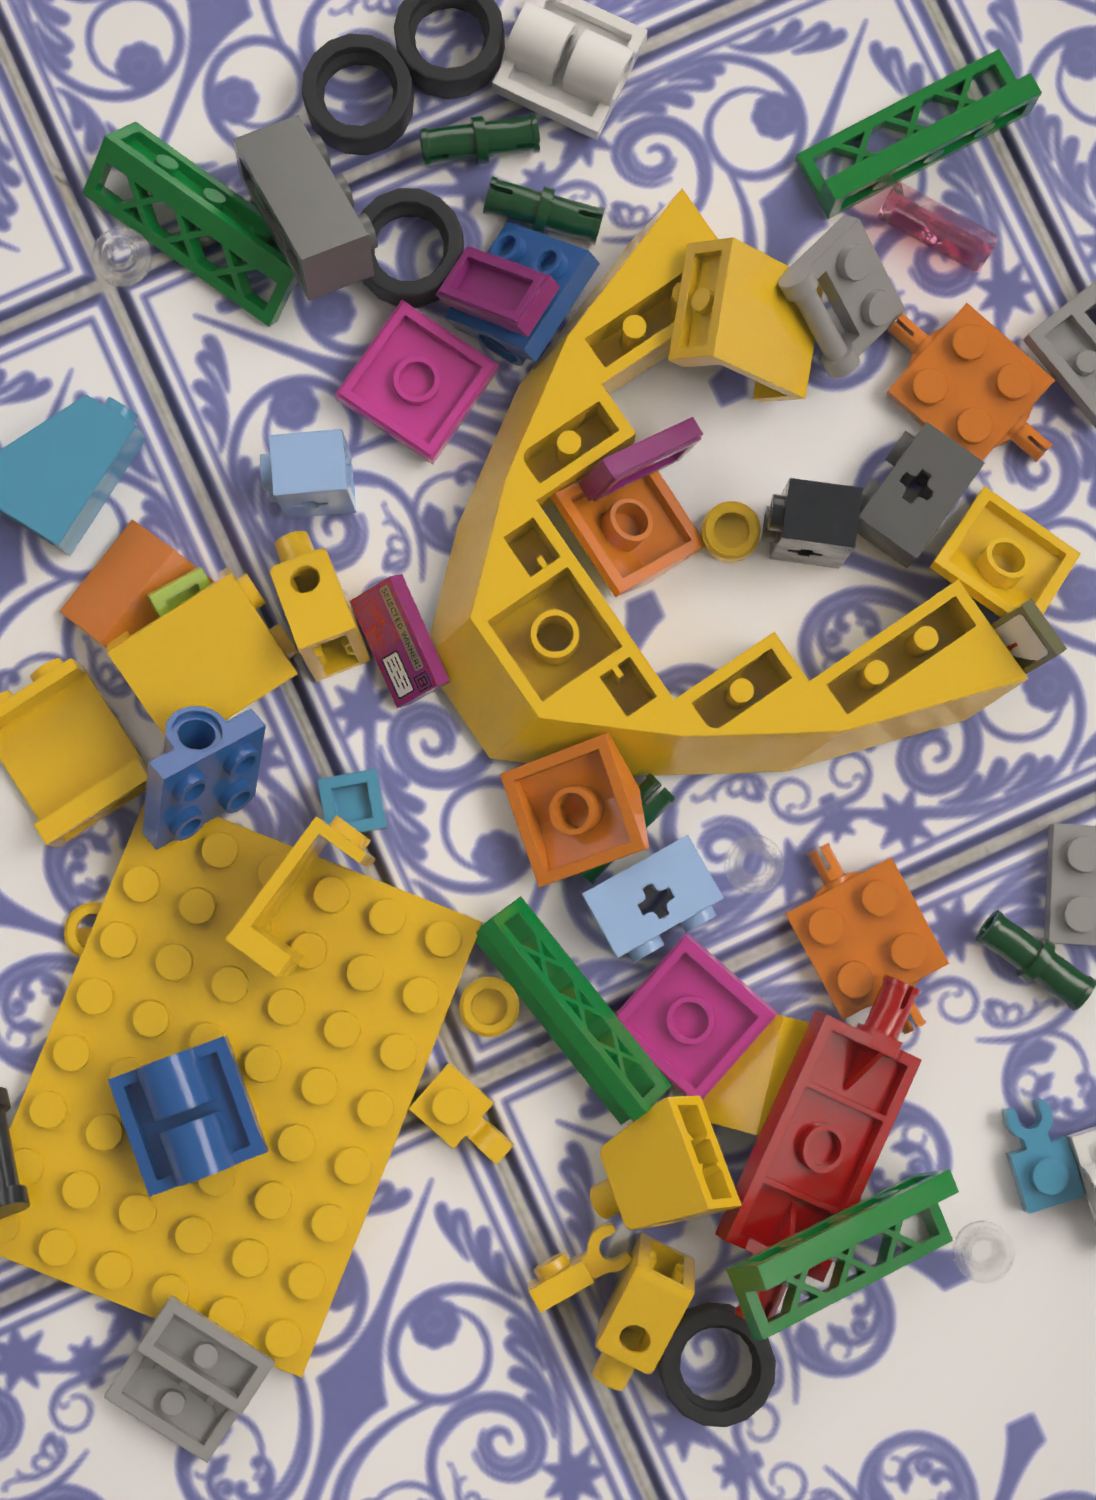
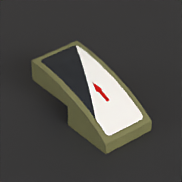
M1032 598L990 623L1025 674L1067 650Z

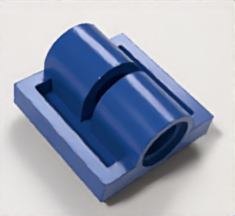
M507 221L487 253L548 274L560 286L529 336L526 337L452 307L449 308L444 318L455 329L476 337L479 342L497 356L512 364L522 366L526 359L534 362L537 361L600 263L589 250Z
M202 706L184 707L170 716L165 728L163 755L148 763L142 833L156 850L174 840L183 841L192 837L205 823L225 812L235 813L241 810L255 796L266 724L252 709L228 721H225L214 710Z
M227 1035L108 1079L149 1197L208 1177L269 1151Z

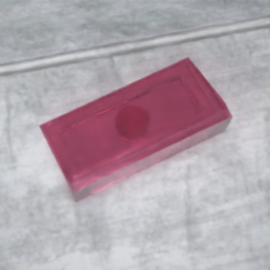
M900 181L896 182L890 190L878 215L881 221L974 272L981 270L998 240V235Z

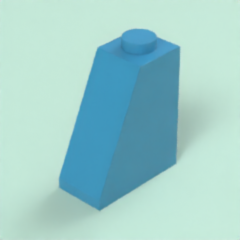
M86 394L0 450V513L71 556L147 439L138 426L134 424L139 416L111 397H108L104 404H101Z

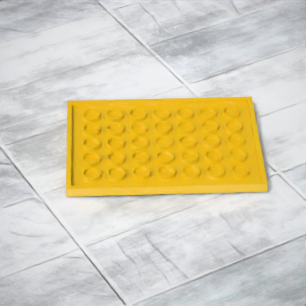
M144 801L9 1128L19 1182L27 1187L30 1207L22 1212L0 1219V1256L154 1319L170 1296L173 1295L274 1359L275 1364L273 1367L302 1378L477 938L476 932L480 929L479 927L482 926L483 922L317 857L266 926L267 930L304 956L290 976L275 977L225 939L293 846L216 817L205 823L192 837L183 841L174 840L156 850L142 833ZM227 1035L269 1151L208 1177L149 1197L108 1079Z

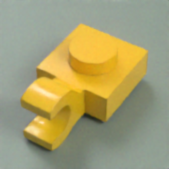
M448 1063L409 1108L453 1149L467 1136L496 1165L515 1145L484 1117L495 1102L452 1063Z
M612 1222L603 1223L590 1233L587 1249L583 1254L579 1253L569 1259L565 1252H561L533 1269L537 1278L528 1282V1292L540 1313L593 1284L596 1278L609 1272L620 1271L631 1262L632 1258L628 1250L621 1252L613 1258L604 1256L599 1250L601 1241L616 1232Z

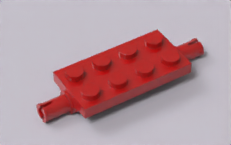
M885 974L882 986L865 1024L858 1023L856 1028L818 1010L814 1011L735 1187L741 1206L724 1212L715 1235L728 1243L756 1254L860 1201L922 1059L900 1049L903 1043L898 1041L915 999L919 996L921 990L913 986L910 987L909 984ZM827 1259L808 1270L807 1276L824 1282L833 1261ZM778 1284L766 1291H756L767 1319L776 1314L786 1292V1286ZM739 1304L734 1313L745 1319Z

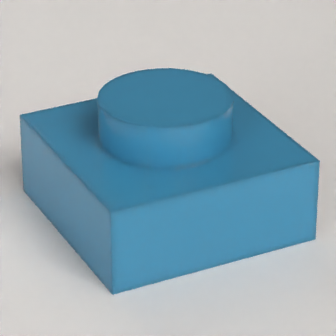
M376 768L317 779L324 821L330 824L337 815L360 833L388 829L380 779Z

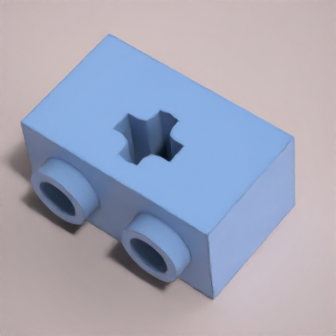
M342 429L268 435L270 454L260 455L262 487L264 491H268L270 502L278 503L286 519L357 513L352 455Z
M689 835L684 836L581 894L614 956L619 958L628 952L633 962L664 946L659 934L680 923L685 933L717 916L711 905L724 898ZM650 885L654 892H661L666 889L671 900L663 905L666 915L661 919L654 912L642 915L637 906L646 899L645 893L642 890L646 886Z

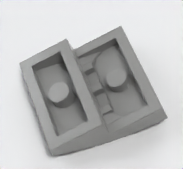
M171 1295L107 1389L104 1398L208 1463L237 1416H241L275 1364V1360Z

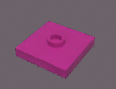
M401 300L338 389L335 397L337 401L433 465L499 371V364Z
M686 933L615 1015L671 1083L686 1096H701L703 1100L778 1015V1012L690 934Z

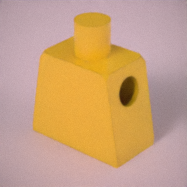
M294 531L276 540L274 546L281 563L273 566L269 572L297 648L315 681H321L371 661L344 589L326 548L314 550L306 531Z
M701 1096L666 1097L651 1107L646 1114L632 1122L605 1143L601 1148L600 1158L608 1178L593 1185L590 1189L591 1204L597 1214L604 1219H610L621 1214L624 1225L630 1231L666 1226L741 1206Z
M640 1233L631 1251L630 1256L632 1260L622 1270L600 1317L597 1328L595 1347L601 1354L594 1366L592 1375L603 1385L618 1391L625 1390L635 1369L645 1374H652L695 1294V1258L644 1233Z

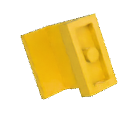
M734 237L688 243L668 361L684 368L719 364L756 381L753 399L759 402L806 399L815 338L796 303L788 301L779 287V278L789 266ZM818 284L816 291L822 300L823 289Z
M227 566L218 572L220 579L131 636L126 631L107 643V654L164 737L168 719L179 709L189 706L207 707L220 714L226 721L298 674L290 659L299 652L280 623L269 629L257 611L266 602L247 573L236 579Z
M56 658L43 664L30 675L33 682L14 695L11 691L0 693V760L38 818L39 822L34 824L37 832L46 845L60 848L146 792L148 765L82 664L72 658L65 662L61 658Z
M337 815L330 824L316 816L225 940L273 976H290L304 956L267 930L266 926L328 842H331L359 864L369 868L376 859L364 850L371 840Z

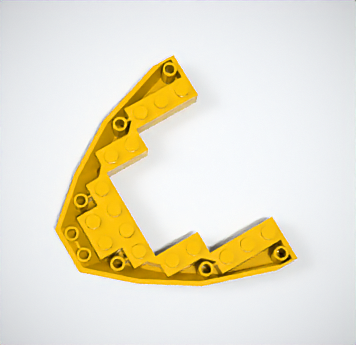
M683 188L630 241L516 390L458 523L430 632L432 642L450 680V683L441 687L490 759L529 763L602 734L610 733L633 777L647 776L649 773L653 776L786 772L967 720L1029 678L959 579L810 681L774 631L674 699L543 511L554 503L551 497L556 492L583 479L602 459L633 445L635 442L636 432L615 404L610 394L669 356L687 244L718 239Z

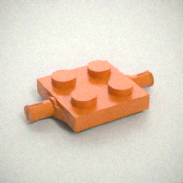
M968 303L959 310L946 326L932 332L929 336L905 316L906 314L903 312L896 322L889 327L887 332L913 354L907 369L887 390L886 395L922 427L928 422L982 461L994 448L1007 443L1011 439L1036 463L1053 444L1026 421L1030 417L1034 403L1055 379Z
M829 842L819 847L830 867L829 869L826 868L817 849L806 854L810 858L824 886L810 900L785 912L842 1020L873 1005L882 986L885 974L909 984L910 987H915L923 977L950 964L892 857L864 871L845 874ZM914 1002L909 1014L916 1027L919 1028L927 1022ZM908 1017L902 1029L903 1034L914 1031Z

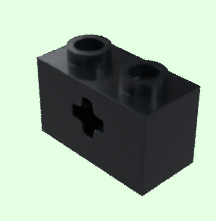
M789 478L781 495L773 494L770 506H766L761 541L771 542L769 559L839 569L856 546L863 488Z

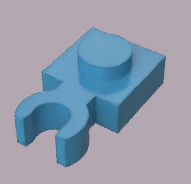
M1040 1098L1032 1100L1037 1117L1034 1124L1029 1127H1022L1020 1125L1014 1108H1005L1002 1112L1005 1128L1010 1134L1019 1138L1022 1147L1005 1154L1023 1211L1028 1214L1086 1196L1068 1137L1059 1136L1050 1139L1048 1132L1053 1123V1114L1049 1104Z

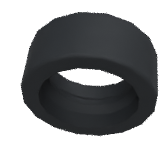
M403 0L399 5L393 26L396 48L407 64L415 86L426 94L452 99L470 96L488 85L501 66L505 50L502 13L494 0ZM454 8L469 12L477 18L483 28L484 42L478 56L463 66L452 68L431 65L424 60L416 47L415 40L416 31L422 19L437 10Z
M349 33L329 40L313 53L303 72L302 98L312 129L322 138L326 145L345 154L369 155L387 149L403 136L413 117L414 90L407 64L390 43L373 35ZM353 65H368L381 70L388 77L393 89L392 103L387 113L377 121L362 126L346 125L337 121L327 110L324 101L325 86L328 80L340 69Z
M397 188L377 196L361 212V214L365 213L369 217L376 237H378L380 230L388 222L401 217H421L430 221L439 230L444 242L443 257L438 267L429 276L416 281H400L389 276L379 266L375 256V249H373L371 254L375 276L362 280L364 285L378 299L396 307L401 300L414 308H421L439 301L440 298L436 293L464 252V235L456 213L439 196L420 188Z
M706 1302L686 1309L658 1362V1371L667 1398L683 1416L702 1426L728 1427L748 1420L765 1405L775 1384L776 1359L769 1338L754 1340L746 1320L734 1313L736 1307L731 1304ZM709 1328H724L739 1335L748 1345L752 1357L751 1375L745 1387L735 1396L721 1401L706 1400L694 1394L685 1384L680 1371L681 1354L687 1342L698 1332Z

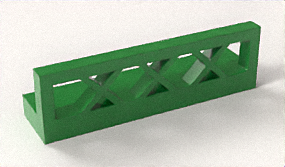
M997 49L803 150L796 155L795 161L826 217L830 219L1029 115L1041 96L1042 91L1031 73L1016 79L1001 50ZM992 70L1001 88L979 100L967 98L972 80ZM962 86L960 95L950 93ZM932 101L956 108L954 113L927 127L916 124L921 107ZM912 112L909 122L899 119ZM882 127L906 134L904 139L877 153L866 151L870 134ZM862 138L859 148L849 146V144ZM830 154L855 160L854 165L824 180L815 164L816 161Z
M136 121L104 136L82 194L268 327L276 323L298 281L256 206ZM112 166L127 177L134 198L123 200L104 186ZM163 202L174 210L180 232L169 233L158 224L152 206L153 203ZM210 235L221 243L228 265L217 267L207 260L199 237ZM257 269L277 283L269 302H266L252 292L246 271Z
M520 896L479 927L480 929L476 932L477 938L475 942L505 980L513 987L516 994L620 1125L629 1119L635 1122L646 1114L672 1085Z
M945 1169L914 1174L726 1268L753 1339L765 1340L952 1242L953 1238L938 1204L959 1192L951 1170ZM920 1212L929 1235L915 1242L901 1235L900 1231L903 1220ZM876 1235L883 1238L876 1263L868 1266L854 1259L853 1255L856 1245ZM896 1245L899 1246V1247H901V1248H903V1249L897 1251L896 1253H894V1252H895ZM827 1259L836 1262L828 1288L821 1291L805 1283L810 1268ZM849 1269L852 1270V1271L857 1272V1273H855V1274H853V1275L847 1277V1276H848V1273H849ZM778 1284L788 1287L780 1313L767 1319L756 1291H766ZM801 1294L809 1297L799 1302Z

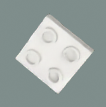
M533 0L532 3L527 2L512 28L505 50V58L492 83L493 92L592 139L598 140L647 40L648 30L584 0Z

